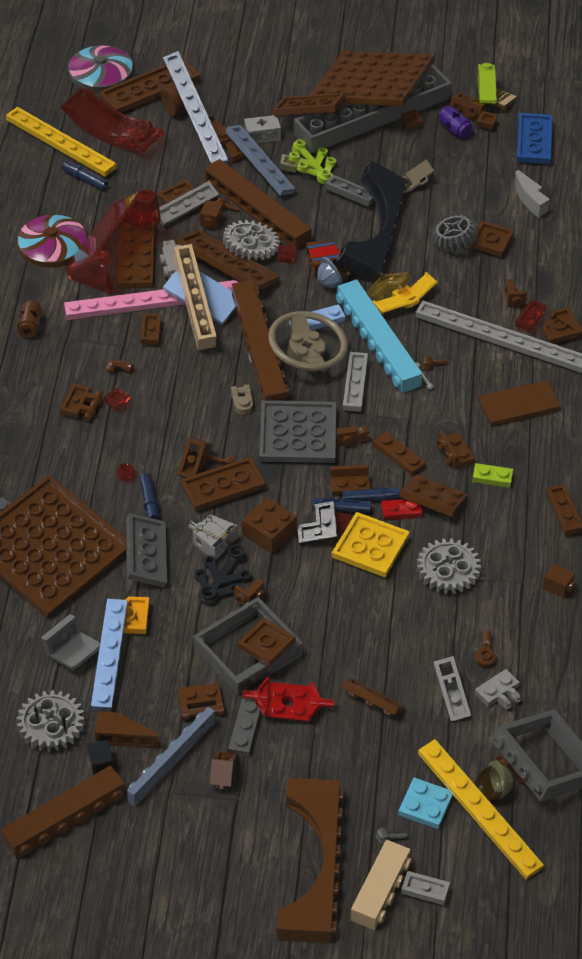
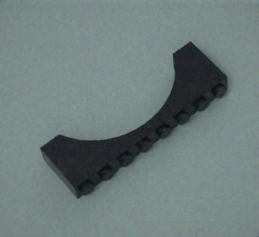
M372 160L363 170L360 182L373 197L377 206L380 220L377 236L366 241H347L339 251L336 264L372 283L377 277H381L384 271L382 267L387 260L386 254L391 246L389 242L394 236L392 231L397 224L395 220L400 213L399 207L404 200L402 196L407 189L405 187L407 179Z

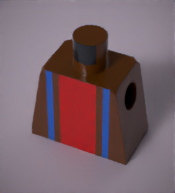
M334 241L306 242V256L314 278L318 277V268L323 257L328 258L337 268L341 269V266L336 264L340 250H338Z

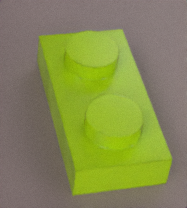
M475 463L472 482L510 488L513 469Z

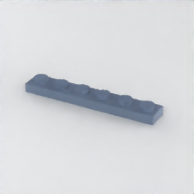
M241 125L228 126L225 132L280 196L293 194L296 188Z
M207 707L204 712H200L196 716L195 721L190 726L184 728L177 740L174 739L168 749L163 754H159L155 762L142 772L141 777L129 785L127 789L128 803L135 807L215 724V711Z

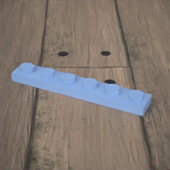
M107 599L91 710L112 711L128 606L127 600Z

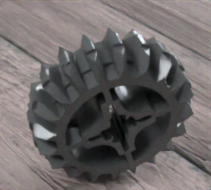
M456 214L455 216L444 218L443 221H438V224L432 230L433 243L441 252L455 253L456 251L461 252L462 249L467 250V247L473 246V243L477 241L476 238L479 237L478 225L474 218H470L469 215L461 214L458 216Z

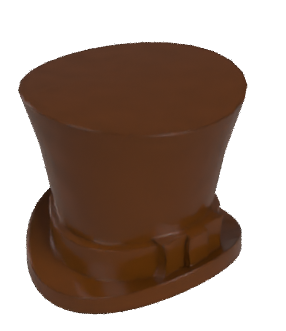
M175 85L160 88L162 103L170 116H174L185 108Z

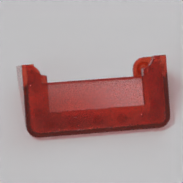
M144 189L113 203L67 265L66 273L68 278L109 294L113 289V283L109 281L110 275L107 273L106 268L110 261V255L102 249L122 221L144 230L149 224L158 226L161 222L157 192Z

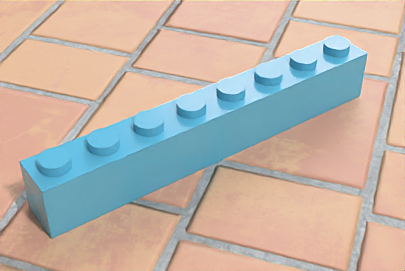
M354 280L339 285L336 294L338 304L343 306L344 312L351 318L353 326L358 328L362 339L366 340L369 349L375 353L377 361L384 366V370L392 378L394 386L398 387L401 393L421 387V371L360 283Z

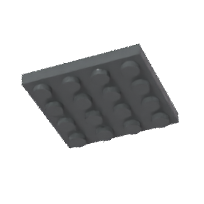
M261 401L259 461L335 463L336 402Z

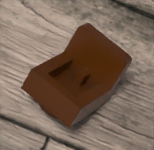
M259 578L247 590L238 585L234 588V599L240 605H245L257 597L262 600L265 596V582Z

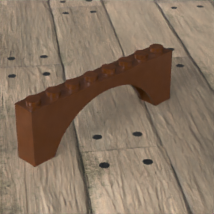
M288 778L287 808L302 816L312 826L321 842L324 862L313 886L301 898L279 909L277 940L331 943V935H336V921H332V915H337V902L333 901V895L338 896V882H334V876L339 877V863H335V857L340 858V844H336V839H341V826H337V821L342 820V807H338V803L343 802V789H339L340 780Z

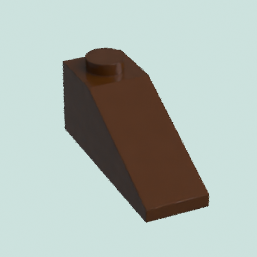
M111 711L98 712L95 727L96 741L108 740L109 745L159 748L157 732L120 713Z

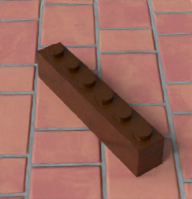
M109 766L0 829L2 841L15 859L25 856L32 849L46 844L51 838L58 834H63L70 827L83 822L95 812L102 811L112 802L119 801L125 795V783L114 769Z

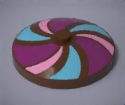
M58 214L43 215L30 220L20 229L17 236L18 250L26 261L34 265L60 267L70 264L82 256L87 247V233L83 225L71 217Z

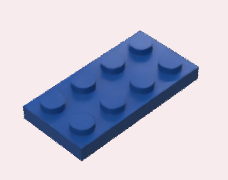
M519 113L516 162L550 164L552 115Z

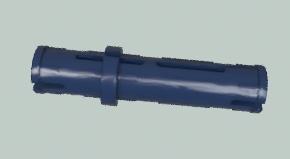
M65 160V163L63 162L62 170L72 174L74 178H80L102 191L107 189L109 185L107 180L83 169V166H77L68 160Z
M143 473L139 476L144 499L143 508L146 510L148 518L160 520L159 504L155 498L151 475Z
M380 486L378 489L342 490L343 500H379L381 502L388 499H401L399 497L401 490L400 487L383 488V486Z
M313 497L312 510H315V504L334 501L336 511L370 514L371 501L334 499V497H330V499Z

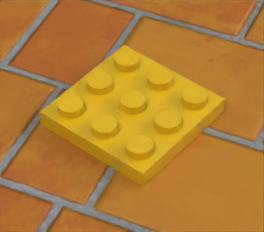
M356 512L332 551V558L386 578L408 540L410 531Z

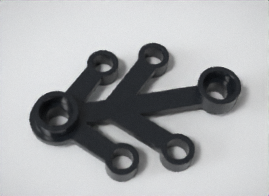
M234 544L230 546L229 559L220 572L217 569L214 556L208 555L204 558V566L209 569L213 579L211 585L206 580L207 576L204 569L195 571V580L201 586L198 597L202 603L213 604L217 601L218 597L229 594L234 597V588L237 585L241 587L240 584L234 583L230 587L218 589L220 585L239 580L242 583H248L251 580V573L246 569L228 575L235 563L240 562L244 558V547L242 545Z

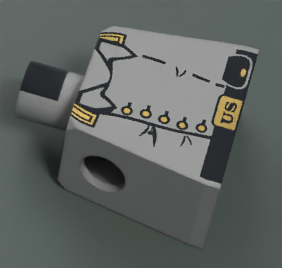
M208 515L202 522L194 518L189 523V529L193 530L194 545L206 555L214 556L216 560L238 538L236 524L213 515Z

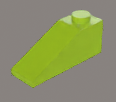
M490 63L478 64L477 86L480 103H496L495 65Z

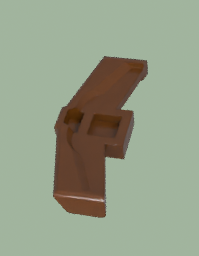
M208 115L221 145L226 146L231 162L234 163L246 158V155L225 132L227 127L215 120L212 115Z

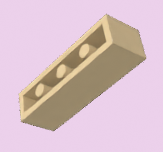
M389 840L385 841L351 908V921L373 930L376 929L378 923H383L386 916L385 909L387 905L391 906L395 897L394 891L396 888H400L404 876L402 874L404 870L408 871L411 866L412 859L410 858L409 848Z

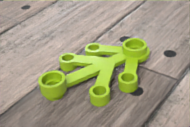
M296 140L293 143V152H290L288 159L291 162L298 163V171L315 175L319 183L325 184L333 176L331 169L335 167L336 159L327 157L326 166L323 169L320 165L327 156L328 150L326 148L319 147L317 157L314 159L307 151L303 140Z

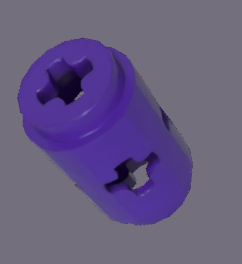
M446 106L440 111L438 116L440 123L457 137L466 138L473 129L471 121L454 107Z

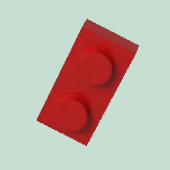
M407 499L381 501L384 521L422 518L420 504Z

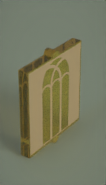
M496 89V103L490 104L506 108L517 99V96Z

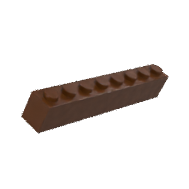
M218 159L204 167V180L206 182L210 181L217 191L256 221L261 222V225H268L267 229L273 228L272 232H277V236L296 251L306 245V242L311 241V228L307 224L303 223L297 216L290 213L285 207L257 188L239 172H236L227 163Z
M253 280L232 283L233 302L262 399L267 401H287L289 388L287 384H284V371L279 368L281 366L280 358L275 355L269 344L268 334L270 328H267V316L262 312L264 310L262 300L258 299V287L254 286Z

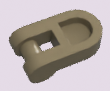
M249 384L238 388L236 386L230 387L235 411L241 415L251 413L253 401Z

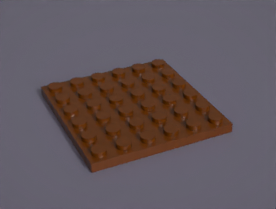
M346 50L339 55L310 95L345 93L346 100L343 103L404 106L433 64L434 55H428L427 53H382L379 51L367 53L366 51L351 52Z
M50 474L0 512V577L47 618L127 553V539Z

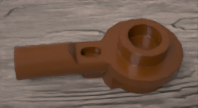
M488 630L483 632L482 648L475 655L476 661L481 667H490L496 659L494 651L490 649L491 631Z

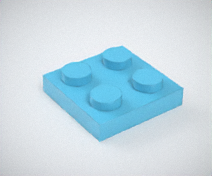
M413 778L399 808L398 815L439 829L453 794L446 788Z

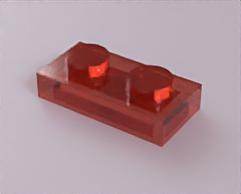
M530 299L516 319L515 326L532 332L545 313L547 305Z

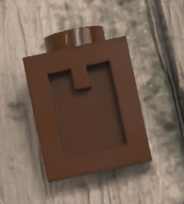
M506 279L504 293L507 307L525 306L526 291H518L517 286H514L513 279Z

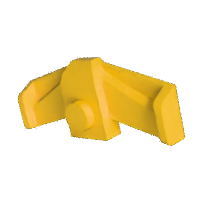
M425 272V275L411 288L405 284L392 291V297L372 302L381 315L401 307L411 308L419 304L420 299L438 282Z

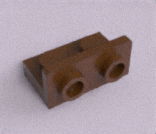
M457 93L452 96L450 107H454L466 118L477 121L481 112L488 108L489 103H480L479 99Z
M443 431L439 432L436 441L438 449L443 451L447 463H450L454 470L475 463V457L459 432L448 436Z
M369 465L332 466L330 468L332 496H342V490L370 489Z

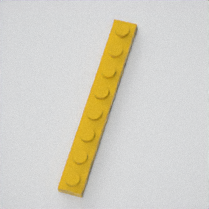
M16 107L6 115L7 121L104 177L116 169L115 162L19 107Z
M435 739L418 750V755L525 880L543 869L544 864Z

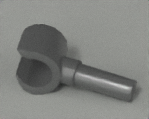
M386 828L377 830L378 835H376V838L381 845H384L386 840L407 839V833L388 834Z

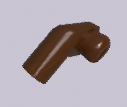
M109 360L105 369L113 373L115 368H119L131 373L134 365L124 360Z

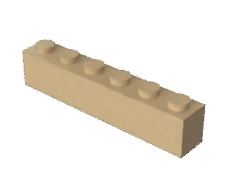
M192 244L174 247V262L197 349L202 350L216 347V333Z

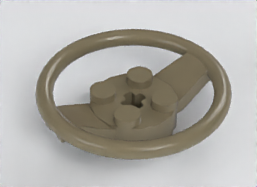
M296 311L287 313L275 320L268 334L270 347L278 358L290 366L312 371V373L320 370L322 372L334 367L343 360L348 349L347 338L341 327L330 318L314 312ZM307 319L324 323L338 335L341 347L339 353L333 359L327 362L323 360L325 343L319 337L318 332L310 330ZM291 320L292 334L286 355L276 342V332L283 323Z

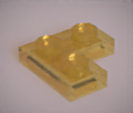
M409 272L382 274L366 293L371 301H380L388 290L405 288L412 277Z

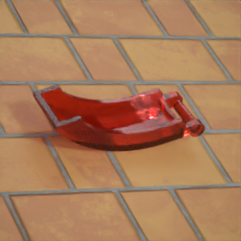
M80 88L61 105V109L82 129L97 139L115 147L138 151L143 155L157 139H161L164 136V131L161 128L153 127L150 121L136 119L116 111L104 103L90 89Z

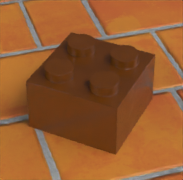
M268 497L242 519V535L270 554H273L297 531V516Z

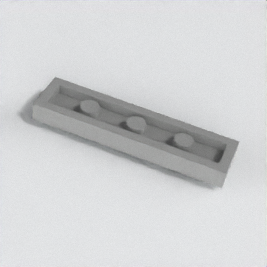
M210 181L155 209L153 214L160 224L165 226L205 204L206 200H214L219 194Z
M350 352L343 410L358 412L362 410L368 353Z

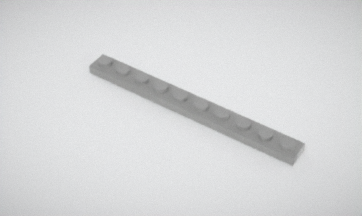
M422 301L416 311L415 317L582 373V353L426 301Z

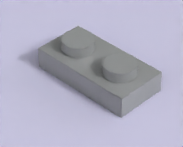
M407 871L401 894L444 905L450 882Z

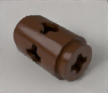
M30 300L21 307L17 330L19 335L24 338H32L38 333L42 316V308L38 302Z

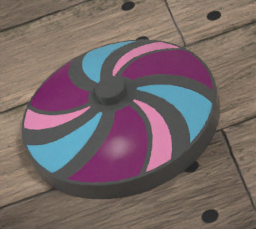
M105 45L91 46L80 50L70 59L68 64L69 77L75 85L84 90L100 92L129 80L133 75V61L125 51L119 48Z

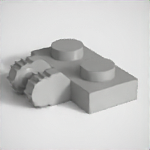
M507 669L477 687L474 692L487 707L498 702L504 709H509L512 706L506 695L516 704L521 701L520 695L515 690L519 687V681Z

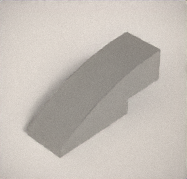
M517 170L514 182L516 191L524 205L539 218L548 212L550 199L542 194V187Z

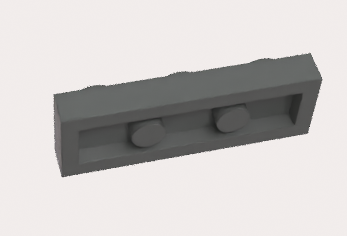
M333 175L325 182V189L367 207L374 202L373 197L366 188Z
M241 700L228 748L230 753H238V755L246 757L250 755L261 714L255 700Z

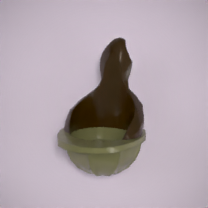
M496 760L491 761L488 766L481 770L474 785L488 801L502 799L504 795L511 791L514 778L510 770Z

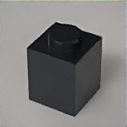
M108 740L87 744L92 775L109 766L113 768Z

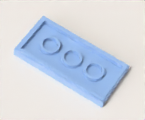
M176 270L163 286V290L185 303ZM199 271L211 318L223 326L236 309L232 298V291Z

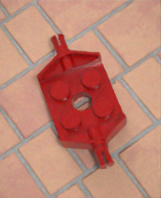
M267 677L258 690H243L242 699H254L264 717L311 721L321 707H334V699H323L320 697L312 681H310V686L269 682V677ZM290 701L293 705L286 706L282 702Z

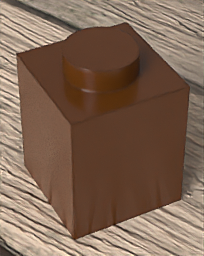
M206 200L200 212V226L217 230L223 217V203Z
M553 563L544 576L543 589L564 599L567 593H571L575 587V573Z

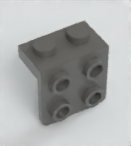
M69 614L41 637L46 655L71 670L78 668L100 649V642L80 632L76 617L72 614Z

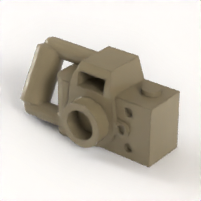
M427 160L405 173L403 178L407 179L411 184L410 187L405 184V187H407L405 193L428 182L427 176H430L434 170Z

